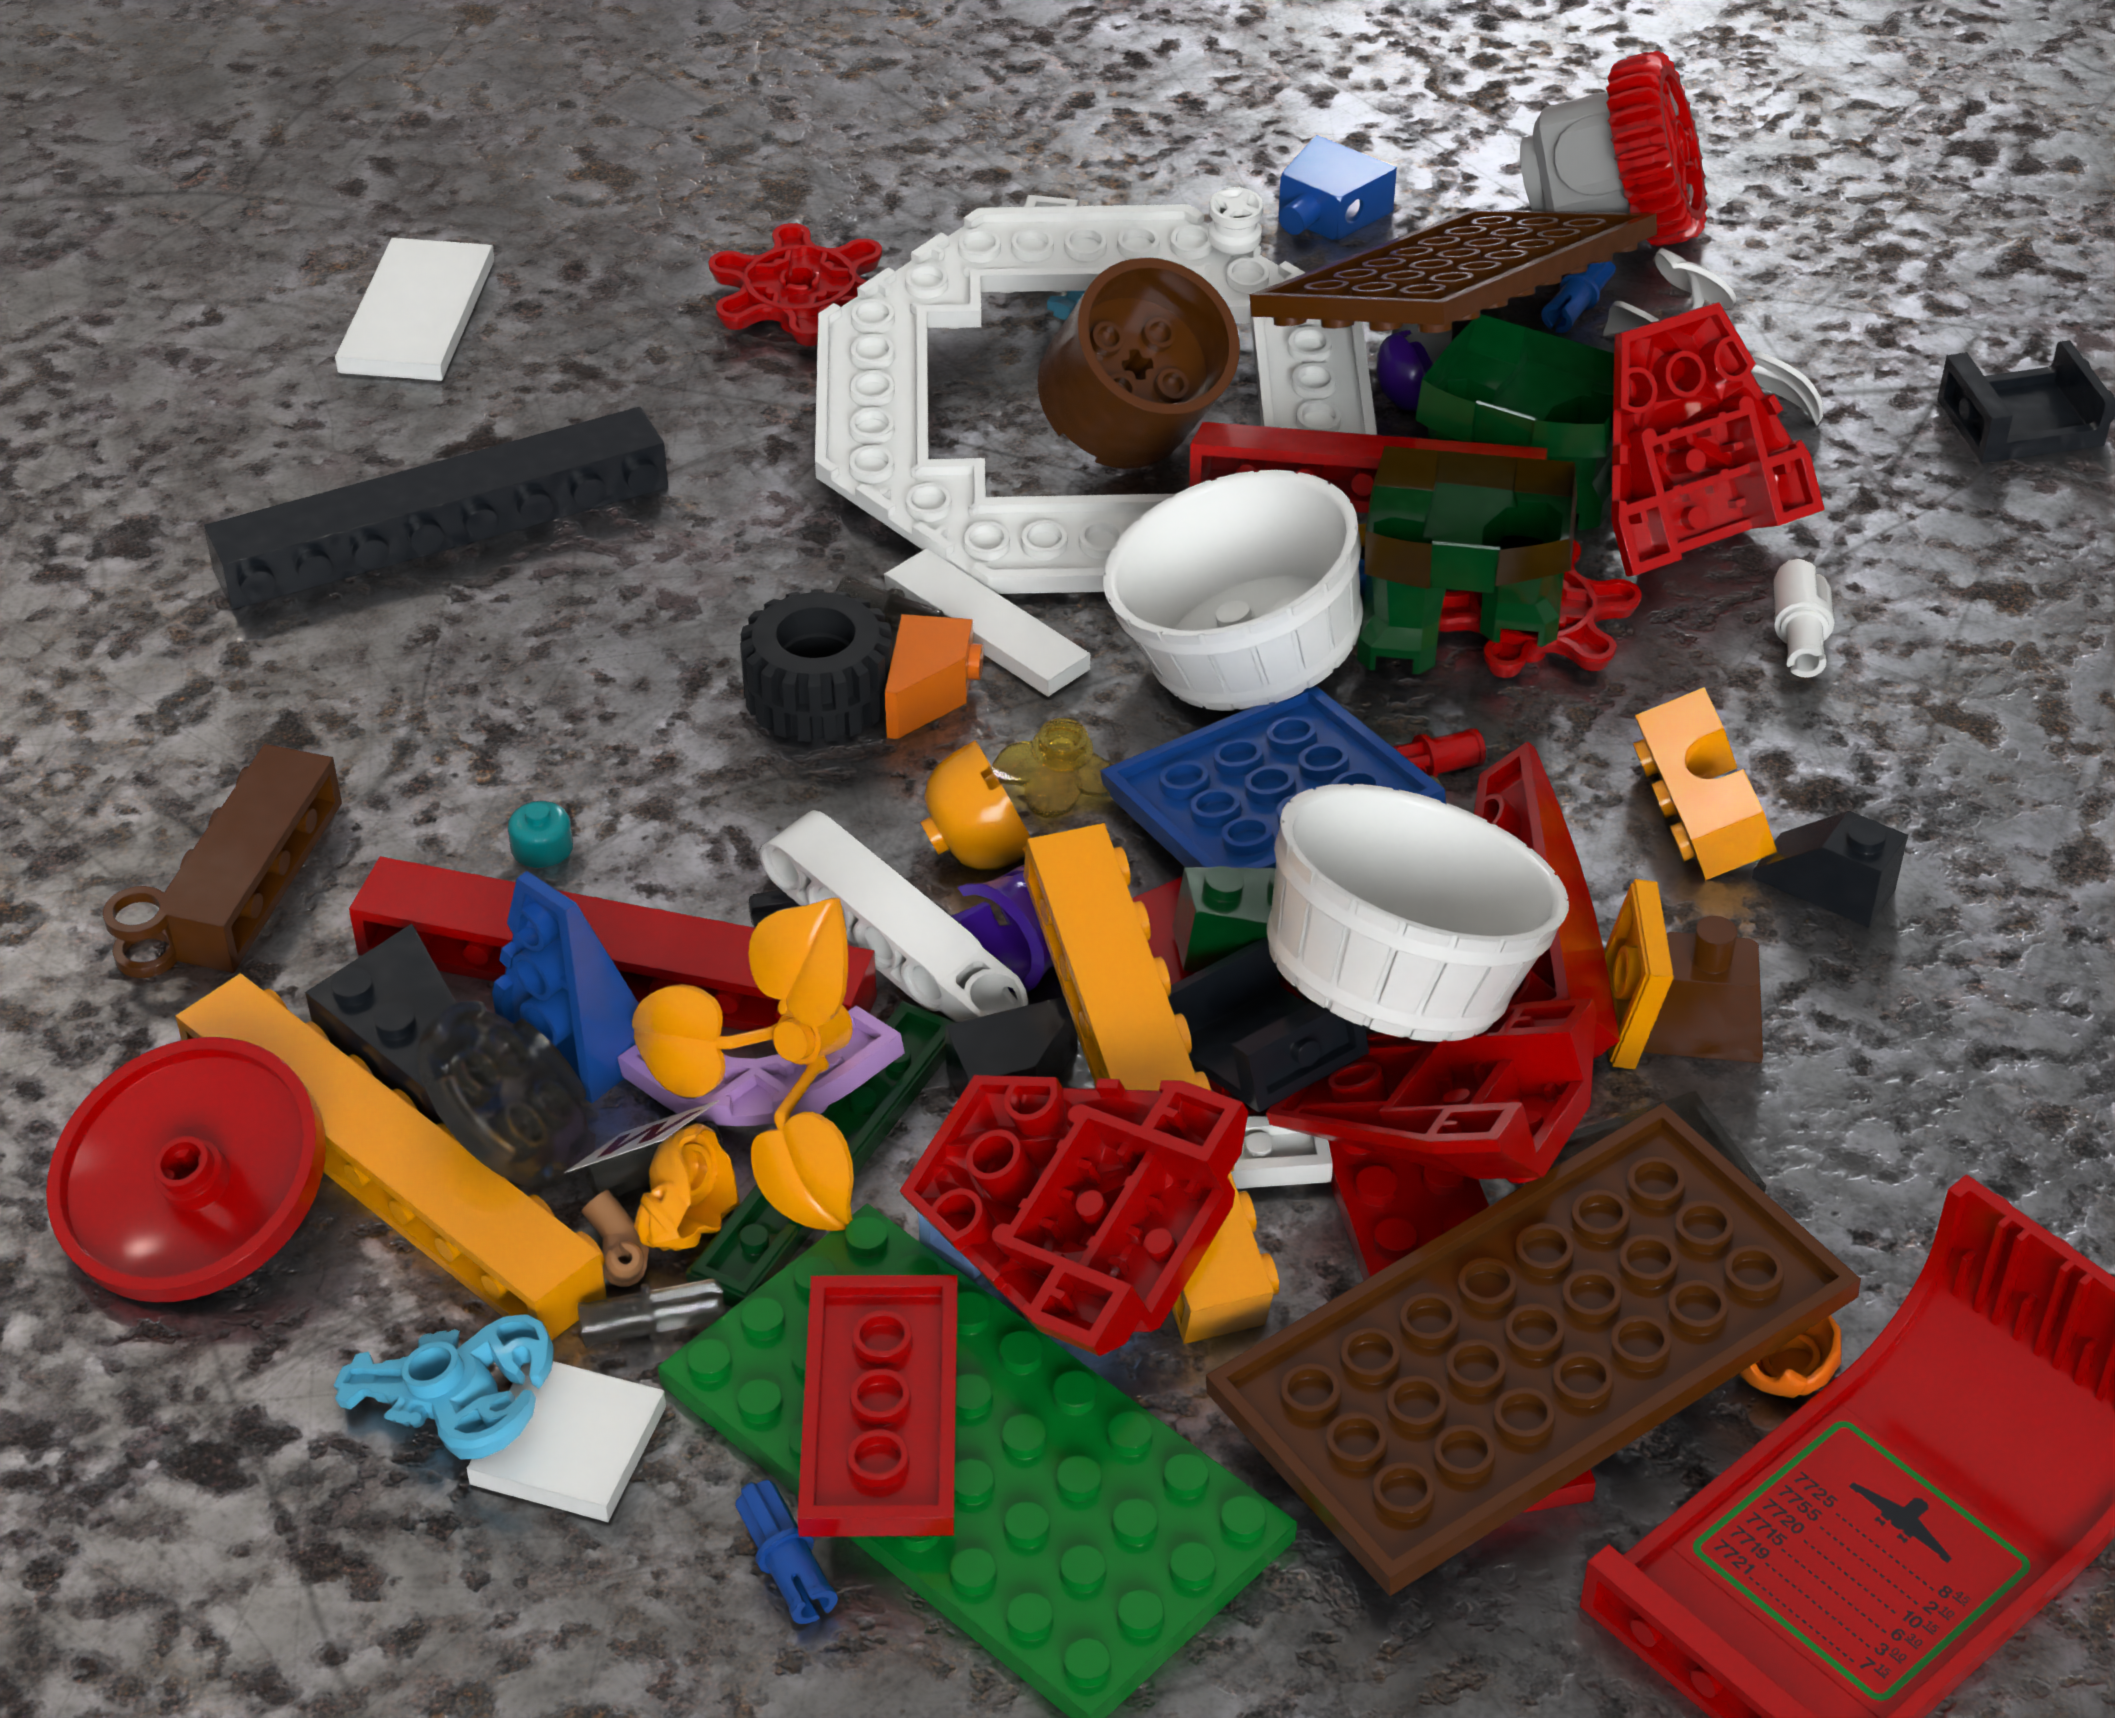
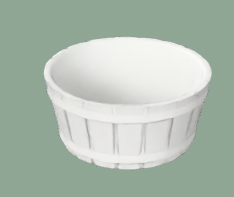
M1259 470V472L1249 471L1218 477L1214 481L1208 480L1175 494L1176 496L1169 497L1151 508L1140 517L1139 521H1135L1122 534L1115 544L1116 548H1112L1103 572L1105 575L1103 576V589L1106 599L1113 608L1121 627L1134 639L1149 661L1158 681L1172 694L1188 704L1201 708L1205 706L1206 709L1234 711V709L1246 710L1254 706L1267 705L1270 702L1278 703L1304 692L1306 688L1310 689L1333 673V669L1338 668L1348 657L1358 639L1363 618V604L1359 581L1361 540L1358 531L1357 514L1353 504L1350 503V499L1342 490L1332 483L1329 485L1328 481L1317 476L1301 472L1296 474L1294 471Z
M1364 784L1325 785L1316 787V790L1311 788L1297 794L1282 809L1280 828L1274 846L1276 869L1272 909L1266 928L1269 952L1273 962L1277 963L1276 967L1293 986L1298 987V991L1316 1004L1330 1009V1012L1360 1026L1365 1025L1369 1029L1402 1038L1405 1036L1413 1040L1442 1042V1040H1463L1473 1037L1474 1034L1479 1035L1505 1013L1512 995L1539 956L1551 946L1557 930L1565 920L1569 911L1568 895L1559 876L1554 874L1555 871L1533 849L1526 847L1525 843L1495 824L1488 823L1487 820L1469 811L1421 794L1400 789L1399 791L1393 790V788Z

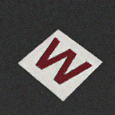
M719 1100L622 1132L564 1173L663 1141Z

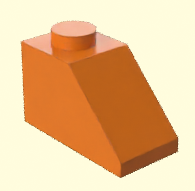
M901 614L885 688L887 738L899 739L967 703L971 679L981 680L984 659L983 644H973V619Z

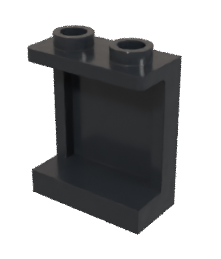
M2070 340L2057 343L2053 363L2049 367L1987 376L1982 374L1967 352L1946 356L1937 400L1982 464L2105 446L2110 423L2115 419V397L2092 370L2089 362L2082 357Z

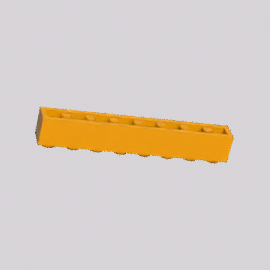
M1105 823L1027 839L1023 877L1095 1087L1098 1078L1120 1079L1125 1090L1159 1091L1161 1080H1179L1211 1091L1205 1073L1203 1071L1195 1073L1188 1054L1191 1053L1192 1043L1187 1021L1182 1013L1174 1015L1168 997L1171 994V983L1166 963L1161 956L1153 958L1147 942L1150 940L1151 931L1146 908L1142 901L1133 902L1128 889L1131 881L1130 868L1124 849L1121 846L1113 847ZM1235 1165L1227 1176L1235 1189L1233 1208L1172 1307L1183 1344L1266 1325L1272 1298L1279 1294V1279L1275 1263L1269 1253L1260 1254L1253 1235L1257 1229V1221L1252 1200L1247 1191L1238 1192L1231 1172L1234 1171Z
M240 973L175 1015L181 1040L200 1037L233 1038L261 1046L283 1060L307 1087L321 1113L326 1139V1156L323 1172L502 1317L524 1314L534 1317L543 1322L551 1341H553L607 1299L602 1267L605 1264L604 1255L597 1243L588 1234L582 1231L573 1232L555 1218L554 1213L543 1199L534 1194L530 1196L524 1194L508 1181L505 1173L494 1161L488 1158L479 1159L462 1145L460 1139L450 1127L443 1123L436 1125L420 1113L405 1092L398 1088L389 1089L373 1076L371 1070L361 1058L354 1054L347 1056L331 1044L327 1035L316 1023L312 1021L304 1023L291 1013L280 996L273 990L267 988L263 991Z

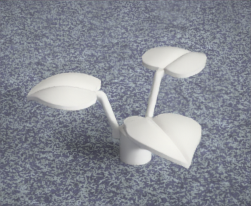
M1663 248L1659 249L1655 255L1656 266L1664 278L1672 285L1692 293L1693 303L1690 310L1703 307L1705 300L1710 303L1720 302L1721 306L1725 309L1732 308L1736 303V295L1733 289L1708 269L1692 262H1686L1679 255ZM1615 301L1609 309L1608 321L1604 328L1603 336L1615 337V334L1659 321V319L1628 303ZM1753 352L1751 356L1756 365L1751 370V373L1761 387L1784 397L1805 410L1813 418L1817 426L1823 417V404L1812 382L1800 371L1785 362L1761 352Z

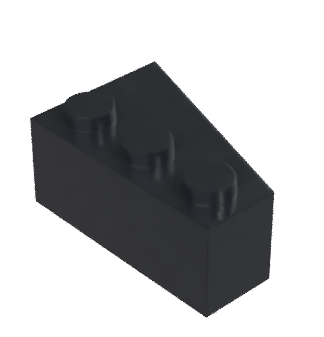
M413 924L405 927L305 992L311 1021L324 1031L330 1043L347 1056L354 1054L361 1058L369 1067L373 1076L389 1089L398 1088L405 1092L413 1101L417 1110L434 1124L443 1123L447 1125L461 1140L497 1115L488 1058Z

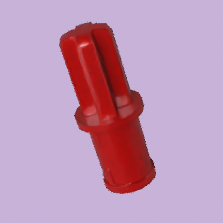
M1469 728L1463 732L1430 738L1424 733L1414 736L1411 743L1393 746L1394 749L1429 777L1432 775L1437 778L1440 773L1473 766H1483L1486 760L1485 742L1482 734L1476 728Z

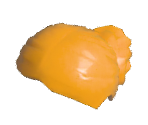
M698 1123L684 1126L659 1144L649 1168L651 1192L643 1193L641 1197V1205L637 1212L634 1228L643 1245L651 1248L659 1247L662 1251L669 1249L676 1251L696 1247L700 1242L702 1233L720 1231L722 1219L738 1207L740 1202L731 1158L720 1146L713 1129Z

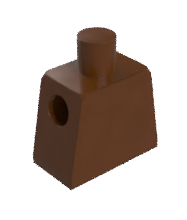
M1721 916L1702 918L1697 923L1695 934L1681 932L1666 933L1674 978L1642 1053L1762 1063L1763 1036L1759 944L1750 938H1738L1735 924Z

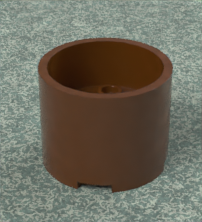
M1134 258L1110 266L1100 273L1089 285L1050 342L1040 362L1038 393L1047 420L1059 437L1065 434L1078 447L1095 456L1096 463L1104 466L1134 469L1165 459L1182 444L1231 383L1237 370L1240 354V341L1235 319L1219 292L1202 276L1183 265L1159 258Z

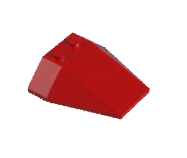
M1594 999L1534 1001L1511 1005L1486 1031L1479 1035L1474 1034L1471 1038L1457 1041H1421L1381 1032L1367 1035L1370 1053L1272 1105L1266 1112L1269 1125L1474 1179H1506L1511 1183H1526L1543 1178L1591 1105L1596 1025Z

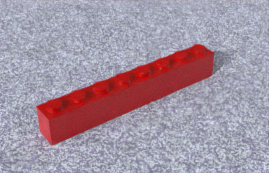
M380 856L349 907L357 953L361 956L405 927L413 924L438 971L495 982L505 974L506 966L499 961L501 949L511 942L513 937L507 921L516 882ZM557 890L577 903L638 1003L659 989L671 985L684 984L700 988L717 1000L722 1010V1027L749 1032L777 1024L781 1016H783L778 1012L780 1000L765 995L758 988L751 973L748 952L754 927ZM848 945V978L842 1005L847 1011L857 1005L870 1014L877 998L875 950Z

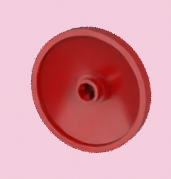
M200 1037L180 1040L148 1051L127 1062L104 1079L83 1100L66 1124L52 1155L47 1177V1209L54 1234L66 1254L87 1276L105 1289L126 1298L147 1302H177L198 1298L224 1289L245 1278L273 1257L295 1233L310 1210L323 1176L326 1156L325 1129L321 1113L313 1096L297 1074L278 1056L250 1042L224 1037Z

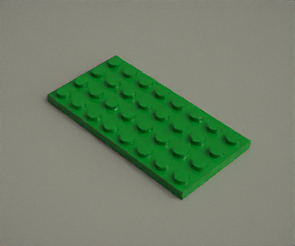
M868 1203L852 1215L853 1220L847 1225L845 1230L829 1232L658 1366L661 1386L795 1495L799 1496L811 1276L957 1275L958 1326L954 1536L847 1537L1070 1718H1106L1296 1540L1297 1521Z

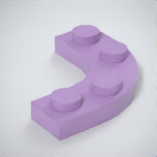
M857 1005L848 1011L852 1021V1036L849 1043L844 1048L825 1056L829 1068L816 1076L791 1112L790 1118L804 1111L817 1114L823 1113L828 1105L842 1099L905 1054L901 1033ZM636 1044L617 1057L622 1076L626 1080L678 1114L719 1100L693 1119L705 1126H757L775 1123L774 1113L807 1068L806 1065L787 1061L779 1054L757 1059L735 1058L724 1055L726 1067L721 1083L706 1095L687 1098L666 1090L654 1078Z

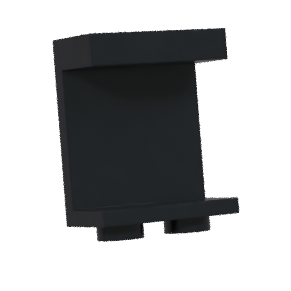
M1265 937L1171 985V994L1168 997L1173 1014L1182 1013L1187 1021L1192 1043V1050L1188 1055L1193 1068L1199 1072L1203 1071L1206 1077L1259 1113L1370 1053L1365 1025L1360 1026L1348 1021L1315 1002L1308 1004L1280 987L1276 963L1273 962L1269 952V940Z

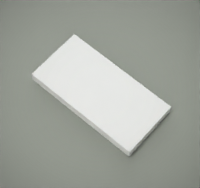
M391 238L335 356L337 372L383 377L443 380L494 263L493 245Z

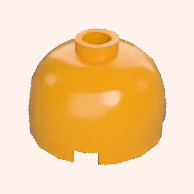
M974 740L940 762L928 778L924 798L931 816L920 823L938 855L950 849L952 854L964 866L979 871L998 870L1025 858L1027 839L1031 838L1002 784H1000L996 775L992 772L991 765L980 746Z

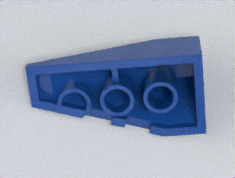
M526 871L516 879L507 924L513 933L512 941L501 949L499 961L506 966L505 974L494 982L492 991L499 1040L590 1103H594L625 1079L622 1076L617 1057L636 1044L633 1036L632 1019L639 1003L577 903Z

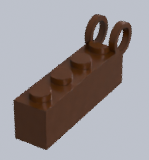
M264 744L251 764L241 770L236 786L223 806L214 810L208 828L194 849H189L185 853L179 871L165 892L154 887L135 886L117 892L106 902L103 908V919L107 931L117 938L112 952L115 964L123 974L134 978H150L168 971L177 961L231 973L236 971L342 804L333 757ZM148 902L159 908L157 914L152 919L141 924L127 925L115 919L121 909L133 903ZM157 939L168 944L165 953L151 961L136 962L125 956L127 950L132 945L142 940Z

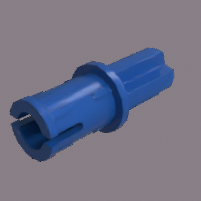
M1611 261L1589 263L1586 272L1567 274L1560 283V291L1542 310L1541 316L1546 326L1551 329L1557 320L1563 317L1564 319L1556 327L1555 332L1565 333L1569 331L1584 310H1589L1597 304L1600 291L1616 272V265Z
M764 1480L757 1484L753 1482L746 1484L741 1488L742 1494L736 1500L735 1506L758 1548L755 1557L758 1567L762 1572L772 1575L789 1607V1613L794 1622L808 1624L819 1620L821 1617L811 1599L818 1598L823 1610L828 1614L837 1604L838 1596L834 1588L829 1585L812 1553L814 1546L813 1537H799L798 1525L775 1483L770 1480Z

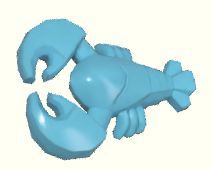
M527 1314L502 1317L482 1328L459 1348L460 1331L456 1329L449 1332L444 1330L434 1334L428 1333L419 1338L418 1348L408 1357L374 1364L370 1352L355 1354L352 1363L343 1366L336 1378L334 1387L338 1393L335 1399L340 1407L351 1410L366 1396L374 1397L377 1402L388 1403L392 1406L384 1414L385 1419L394 1423L398 1422L407 1427L412 1425L414 1428H418L425 1423L427 1418L435 1419L438 1436L447 1450L461 1460L482 1459L506 1448L520 1436L533 1416L536 1397L530 1390H523L516 1400L511 1391L498 1392L497 1383L488 1368L495 1362L510 1382L523 1385L526 1376L521 1371L523 1365L531 1363L529 1377L532 1385L539 1389L552 1371L554 1347L543 1322Z

